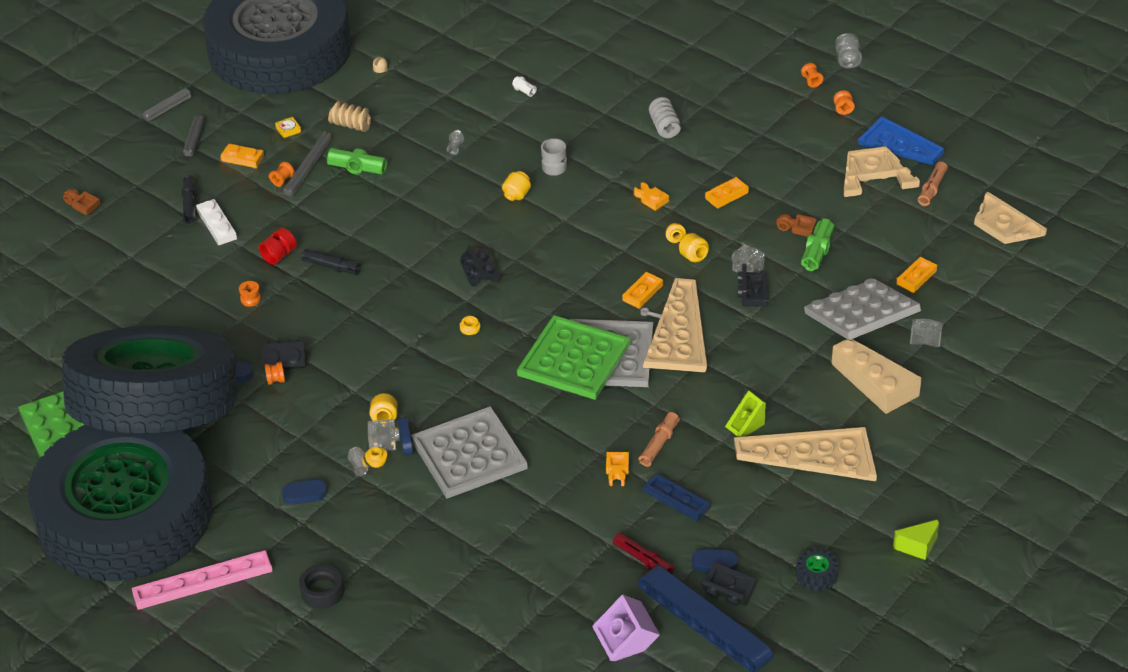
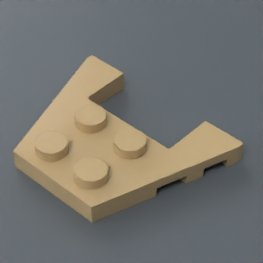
M886 146L848 151L844 197L862 195V187L859 181L879 178L886 179L896 176L901 188L908 189L919 187L920 180L917 177H913L910 174L911 171L907 167H903L900 164V160Z

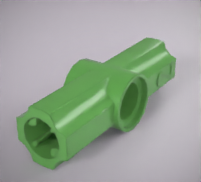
M330 148L327 164L344 167L353 174H360L362 171L384 175L387 168V159L368 155L362 149H355L353 152Z
M823 218L821 221H818L813 234L808 236L806 251L801 261V265L808 271L818 269L823 256H826L828 253L830 239L835 226L830 219Z

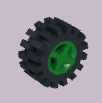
M812 548V552L805 550V553H801L799 558H797V581L800 582L802 587L807 585L806 590L809 591L811 588H814V592H818V588H821L823 592L826 591V586L829 589L832 588L838 578V560L836 561V556H831L830 551L824 553L822 548H820V552H817L816 548Z

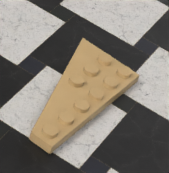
M675 278L644 360L643 368L706 372L707 362L696 280Z
M865 427L734 438L737 460L876 481L877 478Z

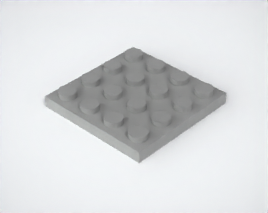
M867 279L862 284L849 286L844 291L832 293L829 297L814 300L811 304L804 306L806 315L848 340L921 311L918 302L876 279Z
M570 319L571 321L631 338V345L605 386H649L650 368H643V364L652 343L653 322Z
M491 406L411 435L413 445L446 499L527 469L526 460Z

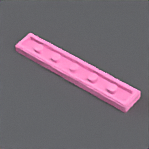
M264 550L132 588V593L137 610L269 573L272 572V566L267 552Z

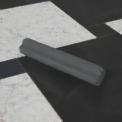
M184 88L143 112V118L150 122L191 98L190 90Z
M196 115L193 119L183 149L186 157L194 155L205 122L202 115Z

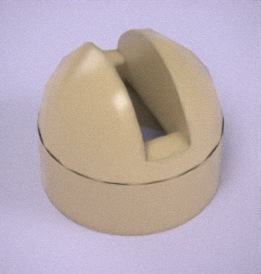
M382 57L375 58L373 70L377 73L387 71L388 64L386 59Z

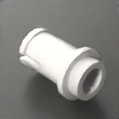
M517 76L512 82L515 90H520L529 97L536 93L537 87L525 81V78L522 76Z

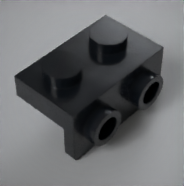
M467 247L465 253L461 256L460 263L470 285L475 287L480 278L498 282L501 274L490 251L486 248Z
M742 264V271H738V284H742L738 285V298H742V306H767V272H746V264Z
M290 339L288 342L280 343L277 340H271L267 344H262L263 370L265 371L264 364L276 365L277 362H282L283 369L306 368V346L304 341Z
M714 562L707 579H702L701 585L705 593L711 597L717 598L719 595L726 598L725 601L734 606H739V604L747 606L758 581L756 578Z

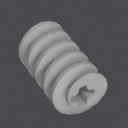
M659 97L653 100L649 106V113L658 134L663 138H671L677 135L681 127L670 100L666 97Z

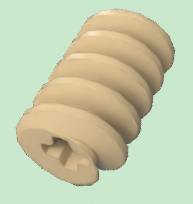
M337 101L329 112L328 121L332 124L343 127L348 126L351 129L367 132L371 125V116L368 108L362 110L361 106L355 107L353 104L349 106L348 103H343L342 105L341 101Z

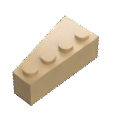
M846 339L833 346L832 365L885 414L920 396L921 377L853 339Z

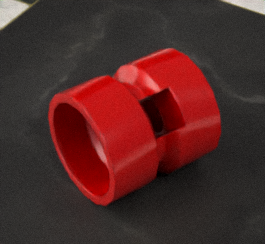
M279 228L270 237L261 242L258 248L264 260L275 265L285 258V255L296 249L297 242L291 232L285 228Z

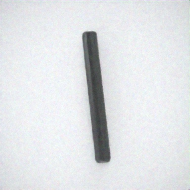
M323 132L283 189L284 195L292 197L331 141L330 133Z

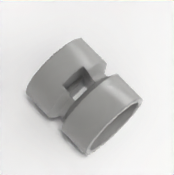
M557 138L547 139L541 144L542 170L548 175H560L567 169L566 144Z

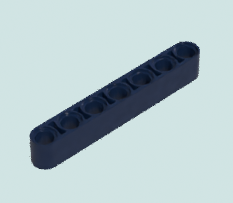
M656 565L638 579V584L645 594L748 671L757 672L773 659V653L769 646L662 567Z

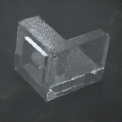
M913 319L910 344L940 347L943 323L931 319Z

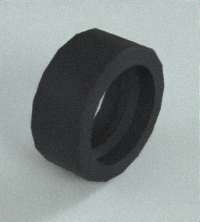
M314 565L307 568L300 576L301 598L305 604L312 608H329L337 604L344 594L342 574L331 565ZM320 580H328L335 583V586L326 592L317 593L308 589L312 583Z

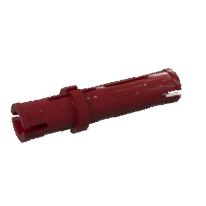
M619 532L614 537L613 544L644 563V566L649 570L658 565L670 574L673 573L674 566L660 558V555L655 551L647 550L622 532Z

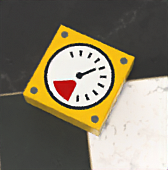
M293 117L275 123L276 129L283 138L301 132L300 126Z

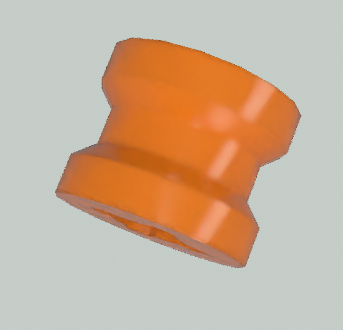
M844 90L834 95L833 101L837 113L846 115L854 110V102L850 92Z
M246 281L239 286L240 300L244 306L251 307L260 303L261 295L258 283Z
M277 362L276 365L264 364L268 385L277 381L280 383L285 382L282 362Z

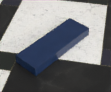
M657 473L643 486V492L697 522L711 508V503Z

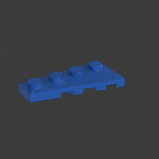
M882 116L858 139V145L869 148L886 146L894 155L933 165L944 154L943 147Z

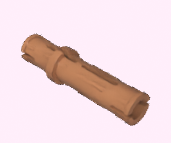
M937 162L928 181L922 186V192L918 197L919 204L923 206L929 205L932 197L937 194L938 186L948 170L946 163Z
M667 413L664 421L656 427L654 436L638 458L643 466H651L664 443L673 435L672 431L680 421L676 413Z

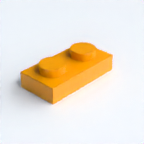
M229 143L221 154V161L253 168H257L264 158L263 150Z
M735 177L705 192V199L718 209L747 194L749 187Z
M919 257L897 278V285L914 293L937 272L938 265Z
M646 272L622 295L623 301L640 309L663 286V279Z

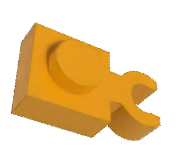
M644 182L641 183V190L636 187L634 188V195L641 198L642 203L655 211L669 202L668 194L656 187L649 189V186Z
M607 452L606 474H609V485L613 486V481L619 479L621 480V486H624L625 474L629 472V452Z

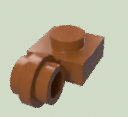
M68 189L63 196L67 204L72 205V208L86 216L100 205V200L86 191L80 195L77 190Z
M782 214L778 217L776 224L782 231H787L792 227V233L808 237L809 234H813L817 219L797 214L796 219H792L791 216Z

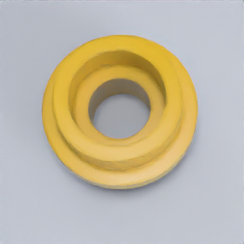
M673 223L666 229V237L672 243L680 242L686 235L685 228L678 223ZM675 232H679L678 235L673 236Z
M474 316L464 317L460 323V331L466 335L476 334L481 328L480 322Z
M373 447L366 452L365 459L370 466L381 467L387 460V452L381 447Z

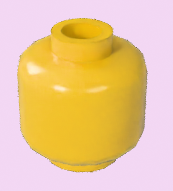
M521 171L511 172L502 184L504 196L511 201L522 200L531 188L530 178Z
M689 233L681 239L679 251L683 257L696 263L702 261L707 256L709 245L698 234Z
M382 393L376 395L370 403L369 414L371 419L378 425H389L394 422L398 412L397 400L390 394Z

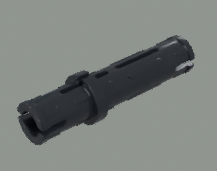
M187 175L186 178H183V189L181 191L183 197V222L186 224H193L196 220L195 198L197 190L195 189L196 180L192 175Z
M304 249L302 252V256H306L301 257L304 262L332 268L339 273L342 271L354 275L360 273L361 268H357L361 267L359 262L345 260L342 256L334 257L309 249Z

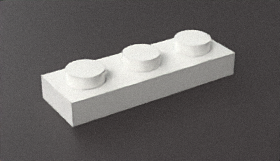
M215 199L196 205L198 214L218 246L237 239L236 232Z

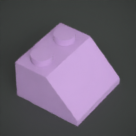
M621 595L592 626L611 661H617L645 651L660 636L642 602L625 595Z

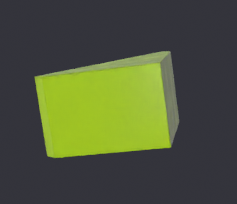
M748 390L725 427L737 437H746L765 425L766 403Z
M938 520L896 530L893 547L895 550L926 560L938 537Z

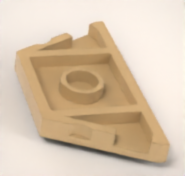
M989 192L985 194L984 201L980 205L974 225L1004 244L1042 237L1046 235L1047 228Z

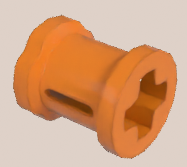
M809 63L802 67V76L807 79L810 87H817L823 82V76L817 71V66L814 63Z
M282 162L276 171H272L269 174V178L275 186L281 187L287 178H291L294 175L295 171L288 162Z

